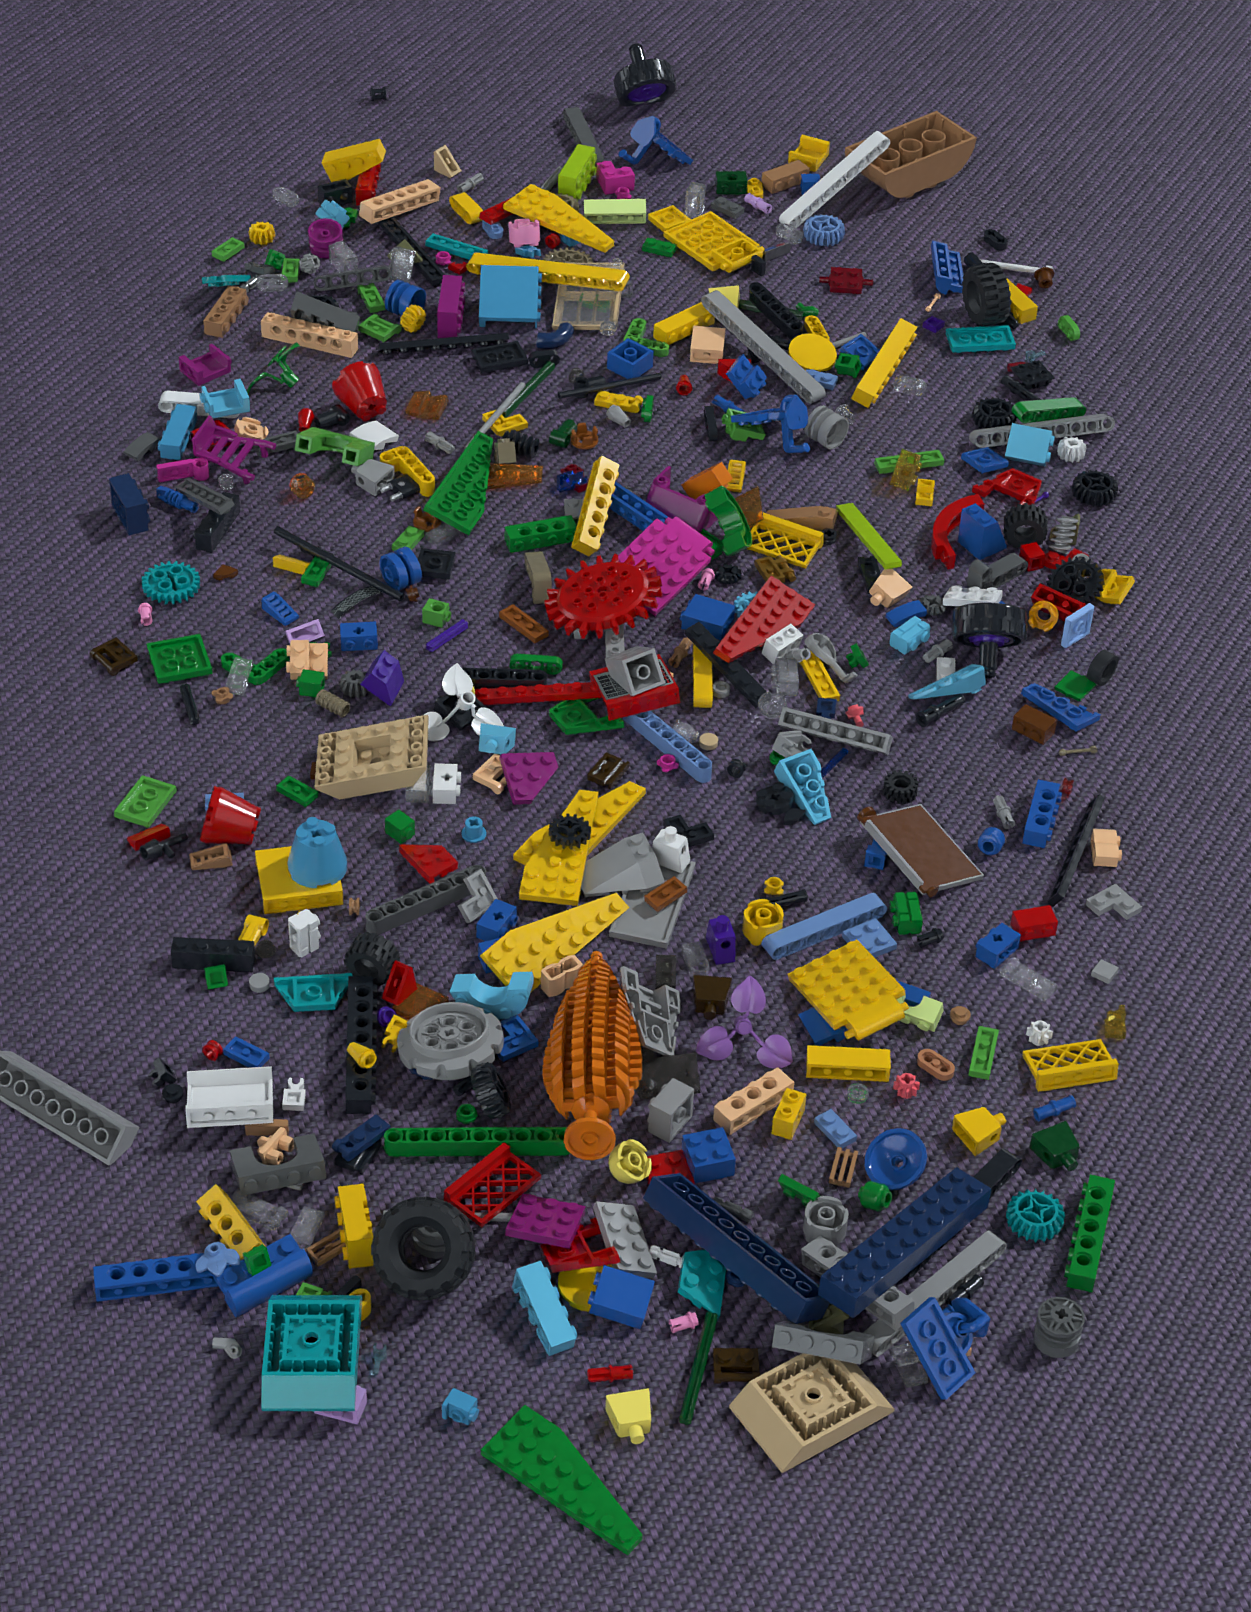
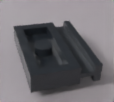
M379 1139L350 1161H346L342 1154L338 1153L334 1159L335 1165L353 1172L355 1170L359 1171L363 1175L380 1149L382 1139Z

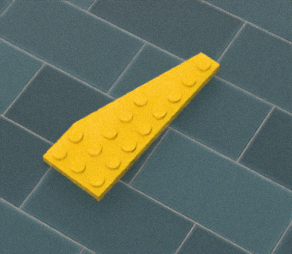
M528 185L503 204V209L525 219H530L532 222H535L534 220L536 219L539 221V225L604 253L614 246L612 238L560 197L536 185Z
M629 781L598 798L587 856L646 794V788ZM549 824L535 831L513 854V860L526 865L547 836Z
M579 790L562 813V816L566 817L567 813L572 817L574 814H577V818L583 816L584 821H589L592 833L598 792ZM547 834L524 867L519 900L578 906L590 840H587L586 845L581 844L580 848L573 846V850H571L569 846H566L565 849H562V845L555 846V842H551Z
M617 893L605 896L510 930L482 953L480 958L505 986L509 985L513 972H532L534 977L532 992L541 984V971L543 968L558 963L567 956L578 953L630 907Z

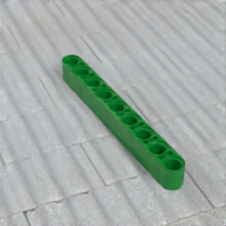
M567 1127L390 1128L384 1133L385 1153L393 1157L487 1156L502 1143L509 1145L510 1152L515 1156H565L571 1154L567 1151L564 1144V1134Z

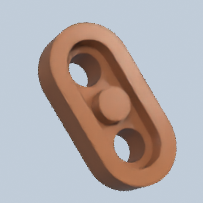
M923 1049L918 1053L917 1064L919 1067L942 1081L953 1078L955 1066L952 1062L931 1049Z

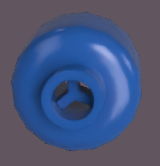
M995 827L986 828L978 839L980 851L991 856L999 853L1005 843L1003 832Z

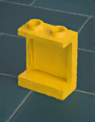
M802 134L797 149L790 151L788 154V163L800 160L810 168L809 171L816 172L829 155L830 142Z

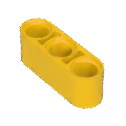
M463 192L449 197L452 209L467 224L470 225L482 221L479 218V214L483 209L467 193Z

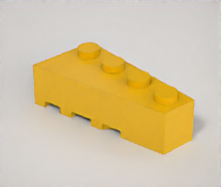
M376 139L325 152L321 163L331 182L343 179L349 180L383 162L386 150L381 140Z
M364 1184L339 1186L338 1196H334L335 1209H340V1213H337L338 1226L343 1228V1230H339L340 1242L346 1244V1247H342L343 1260H348L349 1269L374 1266L371 1255L374 1235L372 1233V1223L370 1221L369 1208L367 1207Z

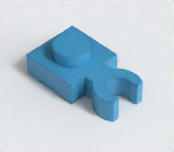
M531 245L515 248V253L521 255L522 258L541 256V250Z

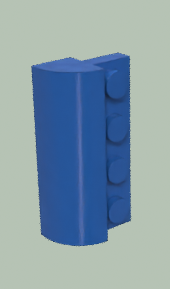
M932 241L931 255L936 288L945 295L948 290L962 293L963 270L960 253L948 250V246L945 243Z
M291 1233L266 1247L272 1266L252 1276L248 1273L243 1259L239 1265H232L224 1269L220 1277L214 1275L216 1283L225 1295V1302L236 1318L268 1301L272 1295H278L312 1276L313 1270L310 1259L304 1248L300 1249Z

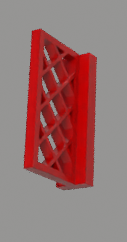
M502 1143L444 1190V1201L456 1207L461 1213L482 1228L541 1179V1174L511 1153L509 1145ZM512 1161L517 1165V1168H504V1165ZM502 1174V1180H489V1177L492 1175ZM504 1174H517V1180H505ZM520 1174H529L532 1178L520 1180ZM487 1186V1192L474 1193V1189L477 1187ZM489 1186H502V1192H490ZM505 1186H518L515 1192H505ZM487 1198V1204H475L474 1199ZM490 1198H503L500 1204H490ZM462 1199H472V1205H463L459 1201ZM475 1210H488V1214L480 1218L475 1214Z

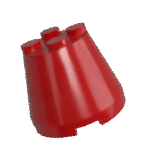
M358 361L340 371L341 375L332 383V390L336 397L357 417L365 422L386 411L387 400L380 371L373 362L370 364Z
M214 786L199 841L206 844L251 845L254 834L251 832H256L258 821L255 818H259L261 807L255 806L223 787Z

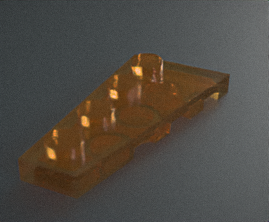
M490 463L487 490L542 483L543 466Z

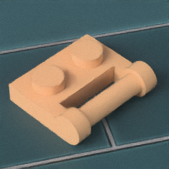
M493 754L473 773L474 781L491 788L495 794H500L507 785L505 776L499 782L495 781L503 774L499 759L500 755Z

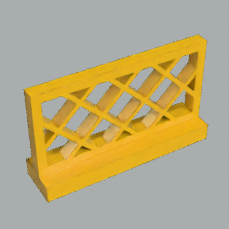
M760 511L757 516L758 520L751 530L752 540L758 539L759 543L752 544L746 549L771 556L775 559L778 555H781L788 563L806 569L817 550L821 549L824 545V533ZM760 528L766 530V532L758 534L757 530ZM777 534L782 537L774 539L772 535ZM769 536L771 539L765 542L761 540V538ZM792 539L798 542L794 544H789L788 540ZM785 541L786 546L778 548L776 543ZM774 545L775 549L768 550L765 546ZM804 545H809L813 548L806 550ZM801 547L802 551L794 553L792 550ZM789 550L791 554L785 556L781 552ZM804 555L806 557L804 562L796 558Z
M1101 1039L1023 1051L1022 1056L1036 1080L1035 1087L1038 1092L1117 1080L1119 1063L1116 1058H1111ZM1098 1047V1048H1099V1051L1096 1052V1051L1091 1050V1049H1089V1048ZM1074 1050H1075V1051H1078V1052H1080V1053L1077 1055V1054L1071 1053L1070 1051H1074ZM1056 1053V1054H1059V1055H1061V1056H1060L1059 1058H1057V1057H1054V1056H1052V1055H1050V1054ZM1087 1054L1089 1056H1092L1093 1058L1091 1060L1083 1056ZM1035 1056H1036V1057H1039V1058H1041V1059L1038 1061V1060L1032 1059L1031 1057H1035ZM1067 1057L1073 1059L1074 1061L1071 1063L1063 1059ZM1045 1060H1048L1050 1062H1053L1054 1064L1051 1066L1044 1062Z

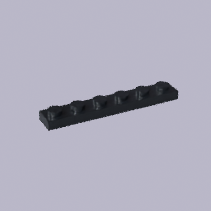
M700 622L685 630L684 634L755 708L770 699L771 695L737 660L727 663L713 653L720 642Z

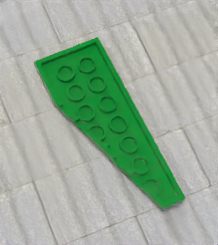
M480 431L476 433L426 503L423 511L468 536L481 519L485 509L484 503L486 501L485 495L488 485L493 438Z
M524 1405L481 1449V1455L627 1556L642 1541L643 1534L561 1428L528 1406Z

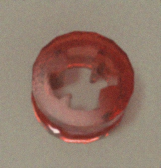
M1064 778L1060 791L1062 795L1064 793L1067 796L1071 795L1074 780L1068 781L1067 778Z

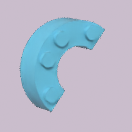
M513 972L509 985L492 987L481 982L475 974H456L450 994L455 1002L484 1009L485 1014L492 1013L497 1019H508L518 1015L526 1007L533 987L534 977L532 972Z

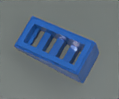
M275 591L261 599L262 609L284 626L299 619V615Z

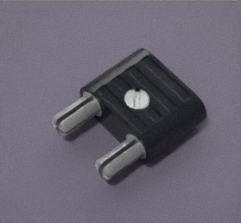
M403 474L388 481L387 485L380 487L379 490L381 493L391 490L394 495L390 496V500L393 502L399 498L405 499L420 492V487L411 477Z

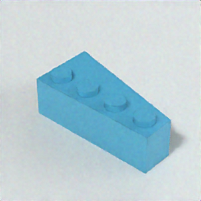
M538 1261L516 1269L512 1289L514 1293L519 1292L521 1298L519 1302L522 1308H528V1319L533 1326H538L536 1329L537 1335L548 1356L573 1348L577 1332L573 1325L570 1326L567 1309L565 1306H561L558 1289L551 1284V1275L548 1268L543 1266L542 1261Z

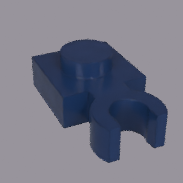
M818 698L816 715L828 719L835 718L837 699Z

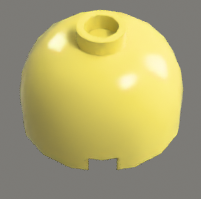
M629 1139L614 1147L608 1158L610 1172L618 1181L633 1184L649 1176L652 1164L651 1158H647L645 1154L647 1150L640 1142Z

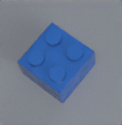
M627 338L607 352V369L627 379L639 377L653 367L654 351Z
M723 1127L682 1135L681 1149L695 1181L694 1184L734 1176L736 1158Z

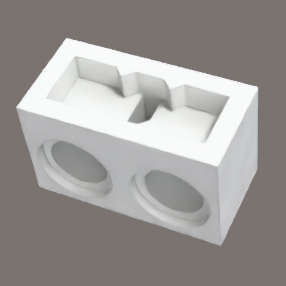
M789 624L766 639L762 654L774 665L784 659L785 654H788V652L795 648H799L803 634L792 624Z

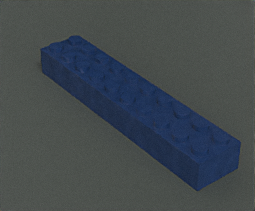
M956 1167L823 1273L820 1279L818 1295L854 1318L986 1210L989 1204L991 1188Z
M681 1173L652 1177L643 1199L649 1203L652 1209L664 1215L668 1222L676 1225L681 1233L692 1238L697 1246L704 1248L713 1259L720 1261L726 1270L733 1272L740 1278L742 1283L749 1285L758 1296L765 1298L774 1309L782 1312L788 1321L798 1324L823 1318L830 1302L818 1295L819 1285Z

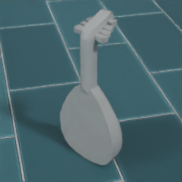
M813 633L804 640L809 650L823 662L830 665L842 682H851L858 676L855 672L846 675L836 663V650L827 636Z

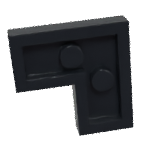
M681 815L663 819L664 828L669 826L675 827L677 834L687 838L688 847L714 840V833L707 822L688 827Z

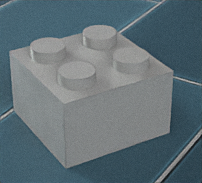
M674 1078L668 1084H664L656 1098L653 1097L648 1104V1132L670 1143L692 1117L694 1088Z

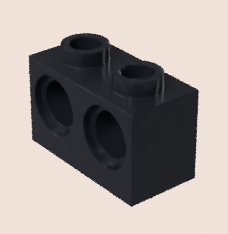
M347 179L319 185L318 202L322 204L324 200H328L331 203L333 200L338 205L352 203L351 184Z

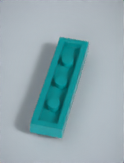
M434 233L425 241L426 247L446 251L449 254L469 260L473 253L488 254L486 249Z

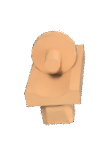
M280 1127L273 1136L270 1135L268 1138L261 1136L257 1140L259 1146L257 1151L262 1159V1164L280 1165L284 1159L282 1151L292 1152L294 1149V1140L287 1136L286 1129Z

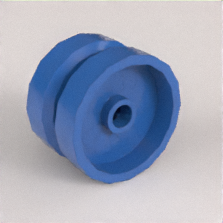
M404 546L395 550L394 553L390 552L381 556L379 560L380 570L387 585L400 591L407 588V586L421 581L422 571L419 561L408 547Z

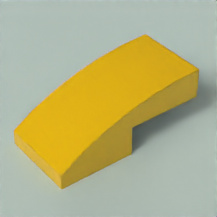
M918 478L915 505L932 506L935 480Z

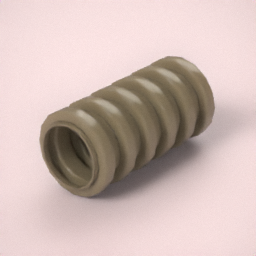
M325 689L319 691L316 696L315 702L317 705L325 707V709L334 712L340 717L346 716L350 710L349 702H345V700L336 697Z

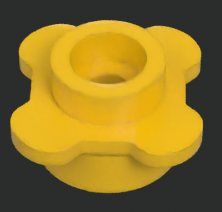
M770 877L765 880L766 888L764 892L766 894H783L782 886H784V882L780 878Z

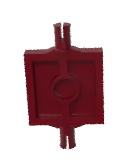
M831 267L829 277L819 276V283H828L830 292L861 294L863 285L873 286V279H864L862 269Z

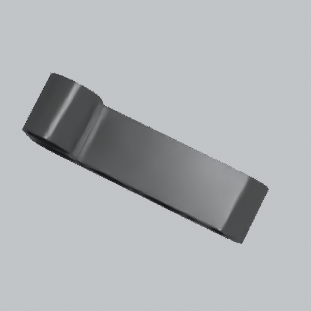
M1011 553L989 566L977 559L969 567L967 586H976L980 589L998 588L1023 574L1028 568V562L1016 553Z

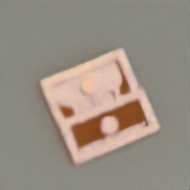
M430 391L414 392L405 413L417 418L439 420L449 400L447 395L431 396Z

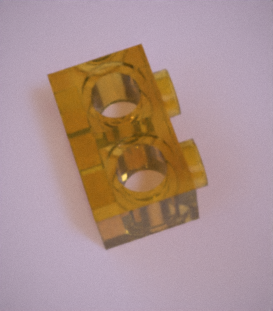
M902 449L889 485L909 491L910 486H914L917 479L915 472L919 473L922 465L919 462L921 455Z

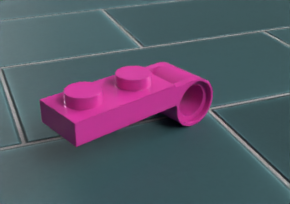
M204 458L156 465L159 482L193 476L198 481H204L209 478L208 460Z

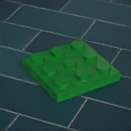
M201 634L146 643L158 684L213 674Z

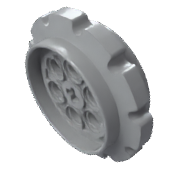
M461 1002L441 1003L424 1009L407 1021V1028H402L397 1037V1046L402 1063L408 1069L415 1068L417 1074L438 1080H456L471 1076V1070L477 1065L487 1062L492 1063L495 1060L494 1054H499L504 1045L503 1031L497 1017L492 1013L485 1014L484 1009Z

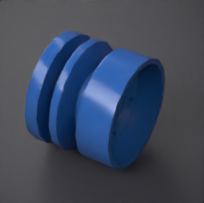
M402 280L394 281L385 297L386 310L400 316L403 315L406 307L409 308L411 304L424 309L426 303V292L424 289Z

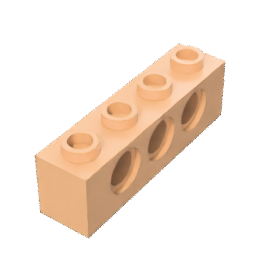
M778 1067L768 1071L761 1078L750 1082L745 1088L735 1091L727 1099L719 1101L714 1106L713 1120L731 1135L779 1105L786 1088L794 1090V1081Z

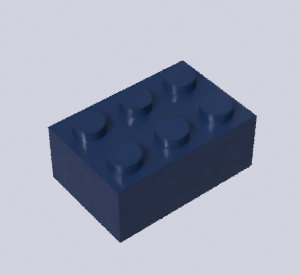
M129 473L109 478L111 505L128 535L149 531L148 523H150V517L147 513L149 504L147 499L143 498L141 489L137 488L136 480L132 479Z

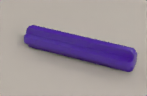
M461 619L427 642L426 649L429 652L435 651L466 630L468 622Z

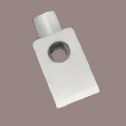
M669 826L661 829L652 844V850L657 857L660 866L682 873L690 862L687 838L677 834L675 827Z

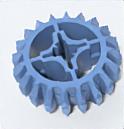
M814 215V217H809L803 226V234L806 241H810L811 244L815 243L816 246H834V244H839L845 235L844 223H842V220H838V217H833V215Z

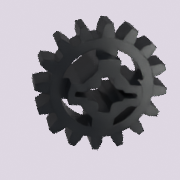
M567 813L566 817L559 815V819L553 818V823H549L548 836L550 841L555 842V846L561 844L562 849H565L566 846H569L571 850H573V846L580 848L581 844L586 845L587 840H590L591 826H589V821H584L583 816L577 818V814H574L572 817Z

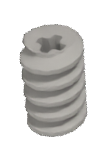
M1061 515V518H1056L1060 525H1054L1058 531L1052 532L1056 538L1050 539L1055 544L1049 545V548L1060 553L1069 554L1066 550H1070L1071 546L1067 543L1073 542L1070 536H1074L1075 533L1071 530L1077 528L1073 523H1077L1078 519Z

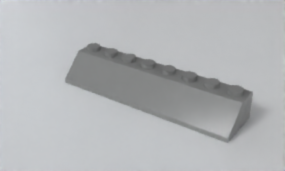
M0 1051V1100L107 1165H112L131 1147L140 1128L139 1126L14 1052Z

